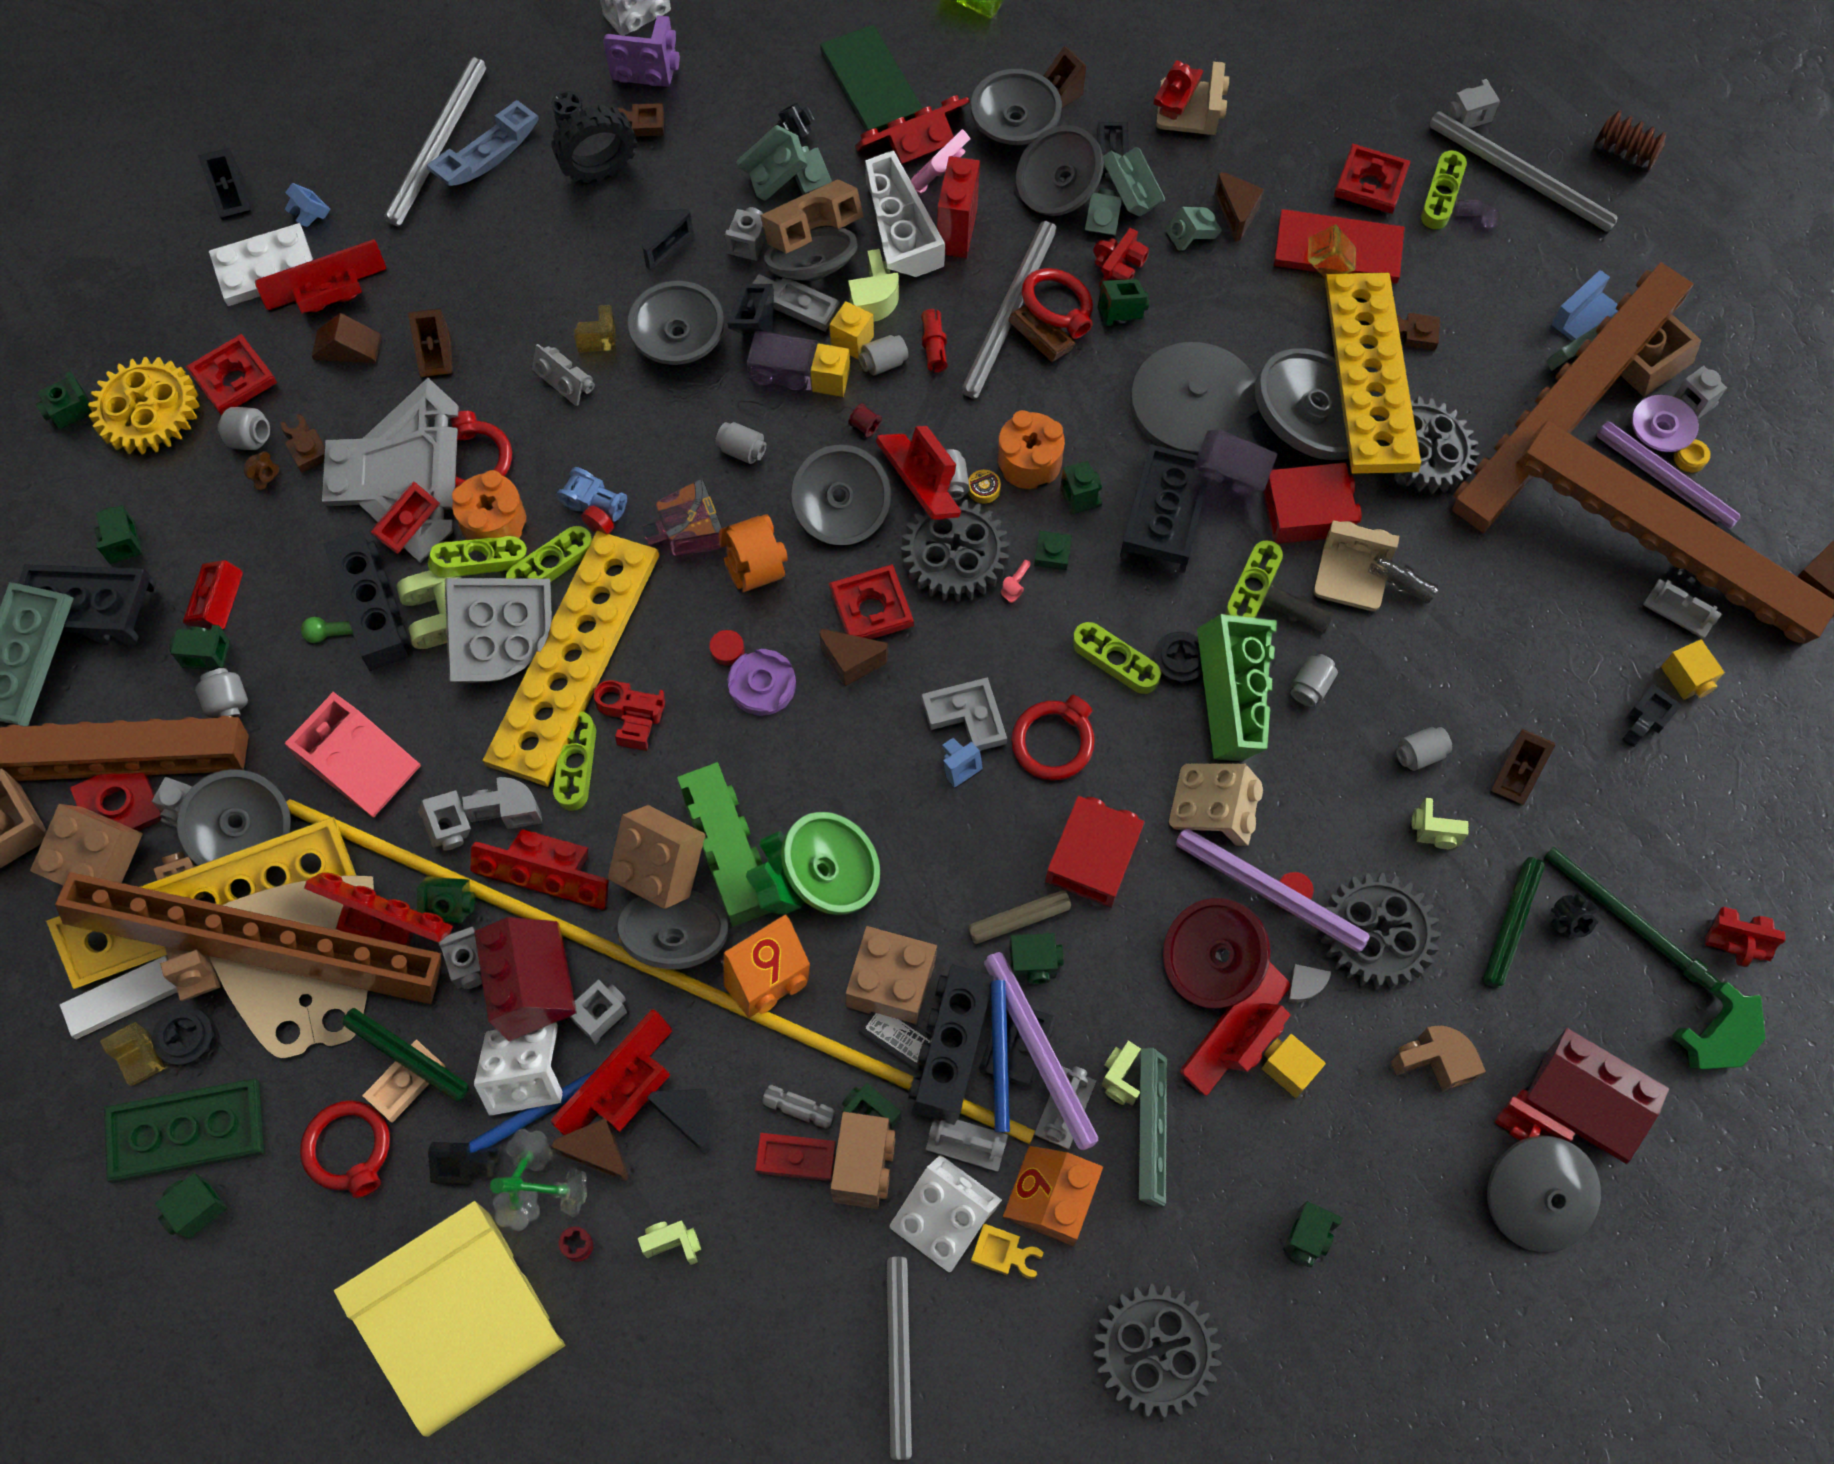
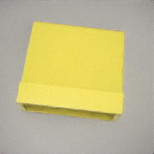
M473 1201L334 1290L347 1317L353 1320L415 1426L425 1437L432 1435L566 1346L549 1321L550 1318L527 1277L517 1266L513 1258L514 1255L492 1216L476 1201Z

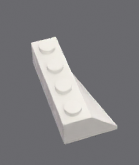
M894 150L865 160L866 185L873 198L887 269L917 277L944 267L945 243Z

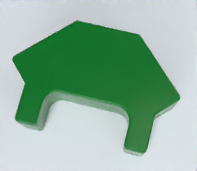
M778 831L760 840L759 845L766 854L768 862L748 870L746 878L757 893L761 909L785 915L801 908L804 901L793 890L785 876L781 860V849L785 836L781 831Z
M1717 982L1711 988V992L1721 1000L1723 1008L1706 1030L1698 1036L1690 1028H1678L1672 1035L1688 1051L1690 1068L1743 1067L1766 1039L1761 996H1744L1729 982Z

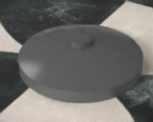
M1201 342L1173 344L1152 354L1137 371L1131 391L1132 414L1141 432L1156 446L1205 458L1218 456L1220 454L1213 445L1212 440L1259 410L1255 398L1256 379L1241 359L1221 347Z
M1305 348L1287 349L1273 355L1259 372L1255 383L1256 402L1266 423L1284 442L1304 454L1325 460L1349 458L1336 359L1325 353ZM1378 415L1372 416L1376 421L1379 420Z

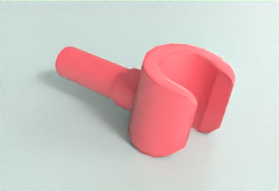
M1028 560L1023 561L1012 577L1008 576L1003 581L1001 595L1010 603L1015 602L1024 591L1019 582L1031 565Z

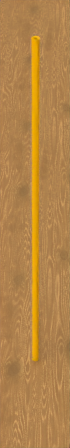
M292 799L287 801L290 815L308 823L315 824L331 818ZM335 819L342 838L429 877L469 879ZM470 879V892H474L476 898L521 918L557 921L560 925L562 936L904 1089L910 1090L914 1076L771 1012L764 1014L758 1012L748 1018L730 994L676 970L659 969L641 963L631 957L618 944ZM966 1099L963 1100L960 1114L995 1129L993 1111ZM1010 1119V1132L1004 1133L1030 1144L1036 1130Z

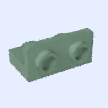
M776 125L736 161L739 169L749 173L756 196L766 201L805 167L807 161L798 135Z
M1138 147L1133 148L1123 156L1113 151L1103 156L1104 165L1129 212L1141 217L1165 201V197Z

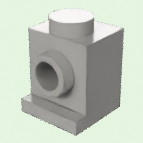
M1484 79L1481 80L1478 87L1466 88L1457 92L1454 101L1449 102L1447 105V113L1449 117L1468 128L1492 122L1500 100L1488 80Z
M753 207L747 208L746 211L737 209L730 228L725 233L727 254L757 261L766 239L760 217L763 213Z
M1702 366L1685 378L1674 397L1688 404L1695 412L1697 419H1699L1718 405V400L1727 387L1721 382V377L1716 371L1708 370L1705 366ZM1692 392L1701 399L1698 406L1688 397Z
M168 777L164 778L151 801L161 811L160 817L162 818L160 821L162 823L177 828L179 808L192 786Z
M457 791L421 801L418 814L423 820L432 847L435 848L442 845L443 850H451L464 844L463 839L467 838L471 828ZM439 823H447L450 828L441 830Z
M473 926L450 934L438 942L442 949L451 981L457 989L461 987L463 989H471L482 984L475 929ZM470 955L469 959H468L466 962H464V963H459V962H458V959H461V958H464V957H467V956Z
M598 979L575 1000L577 1014L569 1017L596 1045L601 1040L600 1037L627 1013L623 1005L626 998L613 984L606 987ZM601 1007L607 1008L608 1010L599 1018L595 1016L597 1009Z

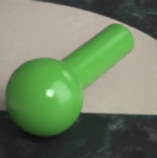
M310 617L301 625L302 637L307 642L313 644L324 641L327 636L353 634L349 621L326 623L322 618Z

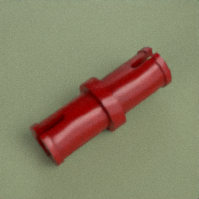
M928 309L921 314L924 330L921 338L922 346L926 349L927 369L932 371L934 365V372H941L948 366L945 355L947 338L946 334L942 331L941 312L939 310L935 312V309Z

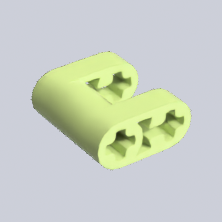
M429 570L403 578L397 583V592L403 605L415 606L436 600L439 610L438 615L418 620L409 626L408 632L414 648L427 649L447 643L445 579L461 578V576L439 577Z

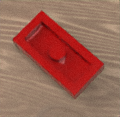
M760 1133L755 1172L758 1174L831 1182L836 1141Z

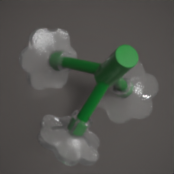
M526 1129L517 1130L513 1139L506 1145V1152L513 1157V1163L516 1166L512 1176L494 1178L490 1183L491 1191L499 1194L493 1200V1207L496 1211V1223L500 1227L510 1226L514 1231L524 1230L529 1221L536 1220L540 1215V1208L537 1204V1192L550 1193L553 1198H562V1212L568 1213L570 1216H577L581 1205L585 1203L587 1198V1188L585 1187L586 1173L579 1171L577 1168H570L566 1179L562 1183L555 1182L553 1185L523 1182L520 1176L524 1169L530 1168L533 1171H542L547 1161L552 1159L554 1150L551 1145L547 1144V1137L544 1133L540 1131L530 1133Z

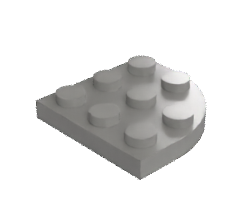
M445 579L448 683L494 682L508 678L528 666L532 662L537 650L539 652L542 650L549 635L552 615L550 579Z

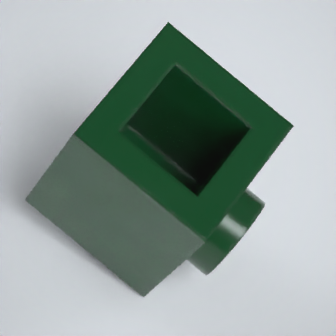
M1055 933L1011 935L1009 944L1011 970L1017 981L1028 980L1029 984L1037 985L1048 983L1050 979L1056 978L1058 967L1063 966L1064 959L1062 944L1056 945Z
M192 1173L184 1181L179 1180L171 1184L163 1192V1197L155 1203L162 1213L158 1220L164 1229L172 1236L177 1233L188 1239L227 1209L209 1182L196 1173Z

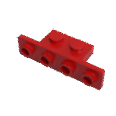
M958 95L942 101V107L932 111L931 106L915 112L916 118L905 121L904 117L888 123L889 129L878 132L877 128L866 131L860 135L862 140L855 145L857 151H860L888 139L901 165L940 150L954 138L946 115L963 109L970 103L968 97L959 100Z
M370 240L255 280V286L267 310L296 301L301 314L308 311L317 312L328 304L337 301H349L357 294L362 293L358 279L385 270L386 264L376 240Z
M916 426L911 442L905 434L877 435L876 443L930 518L934 520L959 518L961 509L948 493L952 477L955 475L956 463L928 426Z
M521 829L508 850L480 842H474L471 846L470 870L473 873L599 909H604L608 901L609 880L580 871L588 859V847Z
M319 873L307 880L304 889L343 904L336 929L342 932L410 946L414 933L435 942H440L451 934L453 928L452 925L443 922V918L436 914L420 913L410 909V906L404 901L385 899L376 895L373 889L365 886L350 885L343 882L339 875L333 873Z
M1269 962L1266 976L1259 988L1245 1001L1227 1008L1180 1069L1182 1076L1200 1094L1208 1095L1228 1068L1248 1072L1251 1068L1255 1067L1262 1059V1052L1269 1043L1282 1033L1284 1024L1291 1014L1282 1005H1278V1003L1289 990L1291 984L1271 962Z
M654 1009L649 1011L551 1119V1124L563 1136L586 1127L597 1114L601 1118H605L612 1127L620 1132L648 1101L647 1097L652 1092L657 1091L667 1080L670 1073L650 1057L672 1032V1028Z

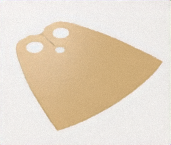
M340 876L345 883L353 886H365L374 890L372 876ZM300 881L253 893L228 902L223 906L337 930L336 926L343 904L304 889L306 881ZM209 956L226 993L258 1041L274 1056L279 1058L296 1056L305 1052L307 1047L312 1044L324 1043L327 1046H334L348 1042L356 1035L345 1026L338 1032H330L324 1028L322 1019L324 1014L331 1009H340L346 1015L351 1008H356L364 1014L368 990ZM301 995H311V1005L307 1007L301 1006L299 1003ZM284 1021H293L300 1028L298 1039L291 1044H283L276 1037V1029Z

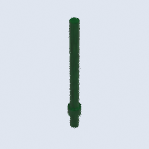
M1553 846L1545 855V858L1684 970L1682 974L1691 982L1700 983L1709 992H1711V988L1715 983L1721 982L1707 971L1709 968L1698 958L1693 960Z

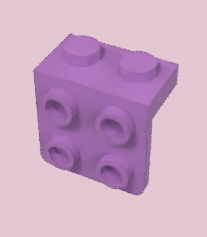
M657 15L651 39L606 34L604 36L603 45L610 76L613 80L623 83L632 82L670 87L673 71L679 68L680 55L679 52L675 51L676 32L671 30L669 16Z

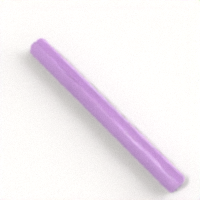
M1183 830L1177 838L1176 845L1182 850L1354 951L1360 952L1367 945L1370 937L1367 932L1192 830Z
M1001 952L990 954L984 961V965L989 975L994 976L993 980L1006 981V1008L1077 1147L1080 1150L1093 1147L1098 1141V1136L1005 956Z

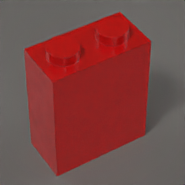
M948 157L937 216V230L945 243V255L967 258L978 207L980 160Z
M1346 463L1267 471L1262 488L1275 543L1282 544L1326 539L1333 520L1339 522L1348 521L1355 525L1361 522V507L1358 503L1355 504L1353 497L1355 492L1354 478L1352 475H1348Z
M1078 796L1048 867L1045 882L1112 908L1145 821L1140 820L1131 811H1117L1109 808L1097 798Z

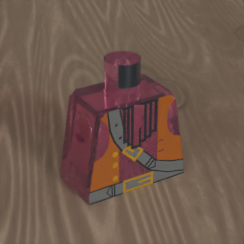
M703 479L658 500L656 508L659 521L642 526L648 545L667 539L671 552L675 556L720 549L719 530L722 526Z

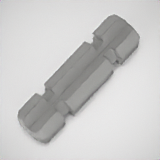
M773 1085L767 1087L762 1100L765 1106L775 1110L781 1108V1112L806 1122L812 1120L814 1125L824 1129H828L831 1126L835 1116L833 1108L823 1104L819 1107L815 1101L789 1091L785 1094L783 1089Z

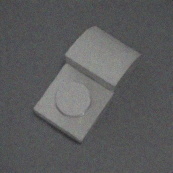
M499 777L496 778L498 791L478 790L470 796L462 797L463 809L470 822L501 817L507 829L542 824L541 812L532 792L518 780Z

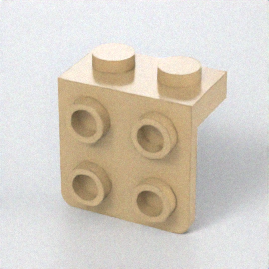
M1213 62L1209 82H1200L1182 115H1178L1176 120L1162 116L1160 114L1161 107H1158L1156 126L1159 129L1216 135L1219 119H1225L1227 100H1222V95H1227L1229 76H1224L1225 63ZM1164 78V79L1161 80L1160 87L1162 86V84H1163V82H1164V80H1165L1166 78Z
M1333 520L1325 539L1314 587V595L1317 598L1369 611H1377L1382 603L1389 564L1398 547L1400 536L1392 535L1381 529L1372 530L1359 527L1348 521L1339 522Z
M1185 764L1180 770L1169 824L1175 830L1222 831L1236 846H1249L1251 833L1256 828L1255 813L1257 803L1261 800L1263 794L1262 782L1246 764Z

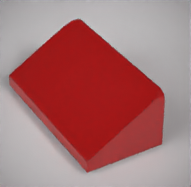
M413 481L369 533L398 554L440 505V502Z
M226 560L202 564L183 623L188 626L211 629L212 625H219L223 630L226 627L243 575L242 570Z

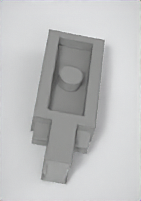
M758 274L753 284H773V309L825 332L840 309V302L837 299L791 279L776 278L773 281Z

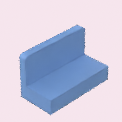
M1599 270L1560 306L1551 325L1574 341L1599 325L1606 316L1611 317L1616 314L1618 310L1615 308L1618 304L1602 292L1610 277Z

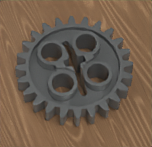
M1418 396L1415 402L1411 400L1421 459L1419 472L1395 473L1394 478L1406 477V486L1415 482L1417 483L1418 491H1422L1427 485L1431 493H1435L1438 488L1445 493L1450 487L1456 489L1472 473L1471 471L1477 465L1475 459L1479 456V453L1474 450L1478 442L1469 439L1474 433L1473 430H1464L1463 426L1467 422L1466 419L1459 421L1455 419L1457 415L1456 410L1448 413L1446 412L1445 403L1438 408L1435 406L1433 398L1425 404L1422 397ZM1381 416L1378 421H1385L1386 419ZM1384 440L1376 441L1380 446L1390 445Z
M964 500L961 507H959L961 509L959 518L934 520L930 518L926 511L925 517L916 513L914 515L915 524L907 523V534L902 535V545L904 546L901 547V557L905 558L903 559V568L910 569L909 579L915 580L919 578V590L928 585L930 587L929 596L931 597L937 591H941L943 601L948 598L949 593L954 594L957 602L960 601L961 593H966L969 599L972 600L975 589L983 595L986 594V583L995 587L997 583L996 576L1003 577L1004 565H1008L1009 555L1006 553H1009V542H1005L1007 531L1000 530L1001 520L991 522L992 511L989 510L982 515L980 513L981 504L979 503L973 509H969L968 500ZM945 530L949 533L945 535L937 534L936 531ZM972 536L980 537L981 540L972 541L968 538ZM940 559L942 562L933 564L929 560ZM964 565L974 566L975 569L965 570L961 567Z
M1366 873L1362 884L1356 877H1353L1349 882V888L1341 884L1337 890L1338 895L1332 894L1327 901L1332 906L1325 907L1327 910L1367 932L1370 936L1367 946L1373 950L1374 957H1367L1361 951L1356 952L1327 934L1321 939L1323 944H1332L1326 956H1338L1340 959L1335 969L1338 970L1344 966L1348 967L1349 971L1346 977L1348 980L1355 974L1360 975V986H1364L1369 979H1372L1375 989L1379 990L1386 980L1389 988L1392 990L1398 985V978L1406 986L1412 981L1411 974L1419 978L1424 973L1422 966L1428 968L1433 962L1429 955H1435L1439 950V947L1432 942L1437 941L1441 933L1431 930V928L1437 925L1439 918L1428 917L1427 915L1434 906L1432 904L1421 905L1420 901L1425 894L1422 892L1413 896L1411 894L1413 887L1411 882L1404 888L1399 887L1400 880L1398 876L1391 883H1387L1385 874L1381 873L1377 881L1374 882L1371 875ZM1386 906L1396 907L1400 912V917L1391 916L1387 912ZM1350 911L1361 912L1366 922L1355 921ZM1408 924V925L1411 926V929H1409V928H1404V927L1398 928V927H1399L1400 925ZM1375 926L1378 927V930L1372 931ZM1383 931H1388L1385 936L1382 935ZM1400 939L1405 941L1409 946V951L1399 950L1394 940Z
M1150 1284L1146 1296H1143L1138 1287H1135L1132 1290L1133 1301H1130L1125 1295L1121 1294L1118 1297L1121 1309L1119 1310L1112 1305H1109L1106 1309L1112 1320L1100 1319L1098 1322L1099 1326L1106 1333L1094 1336L1093 1340L1102 1344L1103 1349L1095 1351L1093 1357L1104 1359L1105 1364L1099 1367L1096 1373L1109 1375L1110 1379L1103 1387L1105 1390L1114 1386L1117 1387L1119 1391L1114 1400L1116 1403L1124 1397L1130 1399L1128 1405L1129 1412H1132L1140 1404L1143 1405L1144 1417L1148 1418L1154 1407L1157 1408L1160 1418L1164 1419L1167 1416L1168 1407L1171 1406L1174 1413L1179 1416L1183 1414L1182 1401L1193 1409L1197 1406L1194 1393L1204 1398L1209 1394L1203 1382L1214 1384L1217 1381V1378L1209 1372V1368L1220 1367L1222 1363L1211 1357V1353L1222 1348L1221 1344L1210 1342V1337L1217 1333L1218 1329L1205 1327L1204 1323L1210 1317L1209 1313H1204L1200 1316L1195 1313L1199 1305L1198 1300L1192 1302L1189 1306L1184 1304L1185 1291H1182L1174 1299L1171 1298V1290L1168 1285L1163 1289L1161 1295H1157L1154 1285ZM1169 1315L1176 1320L1178 1324L1176 1335L1169 1336L1160 1330L1158 1322L1161 1316ZM1131 1327L1140 1333L1142 1339L1140 1347L1129 1348L1124 1344L1121 1335L1125 1328ZM1184 1337L1190 1340L1188 1345L1165 1352L1161 1356L1162 1361H1159L1157 1356H1150L1130 1365L1124 1363L1126 1357L1149 1350L1153 1346L1152 1341H1155L1156 1345L1161 1347ZM1181 1353L1189 1357L1192 1362V1370L1189 1375L1179 1374L1174 1369L1173 1357L1175 1354ZM1146 1366L1154 1372L1156 1380L1153 1387L1145 1388L1138 1384L1135 1376L1138 1367Z

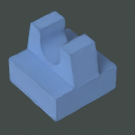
M292 183L285 192L290 197L285 210L295 216L299 214L296 221L305 227H308L317 217L324 219L331 210L312 190Z
M952 738L942 745L943 750L947 753L944 756L945 760H943L946 778L954 788L983 769L980 750L973 742L963 747Z

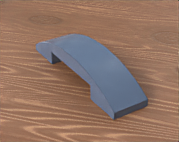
M516 100L495 115L496 125L458 153L453 152L449 148L427 164V169L448 186L471 181L488 172L509 156L532 131L539 120L538 115Z

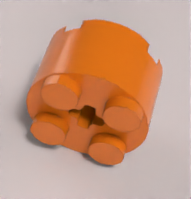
M1025 410L1016 412L1004 424L999 435L997 463L1003 472L1004 478L1010 484L1022 489L1038 488V485L1046 482L1049 484L1056 479L1061 470L1065 445L1062 425L1044 414Z
M490 470L483 474L475 475L464 481L452 492L453 513L466 540L504 536L520 538L522 535L524 523H526V513L516 486L508 478L501 476L499 472Z
M768 514L756 516L719 530L720 548L727 546V557L723 558L726 568L735 586L738 589L742 588V592L761 587L785 577L782 562L788 560L787 552L781 541L776 542L773 535V523Z

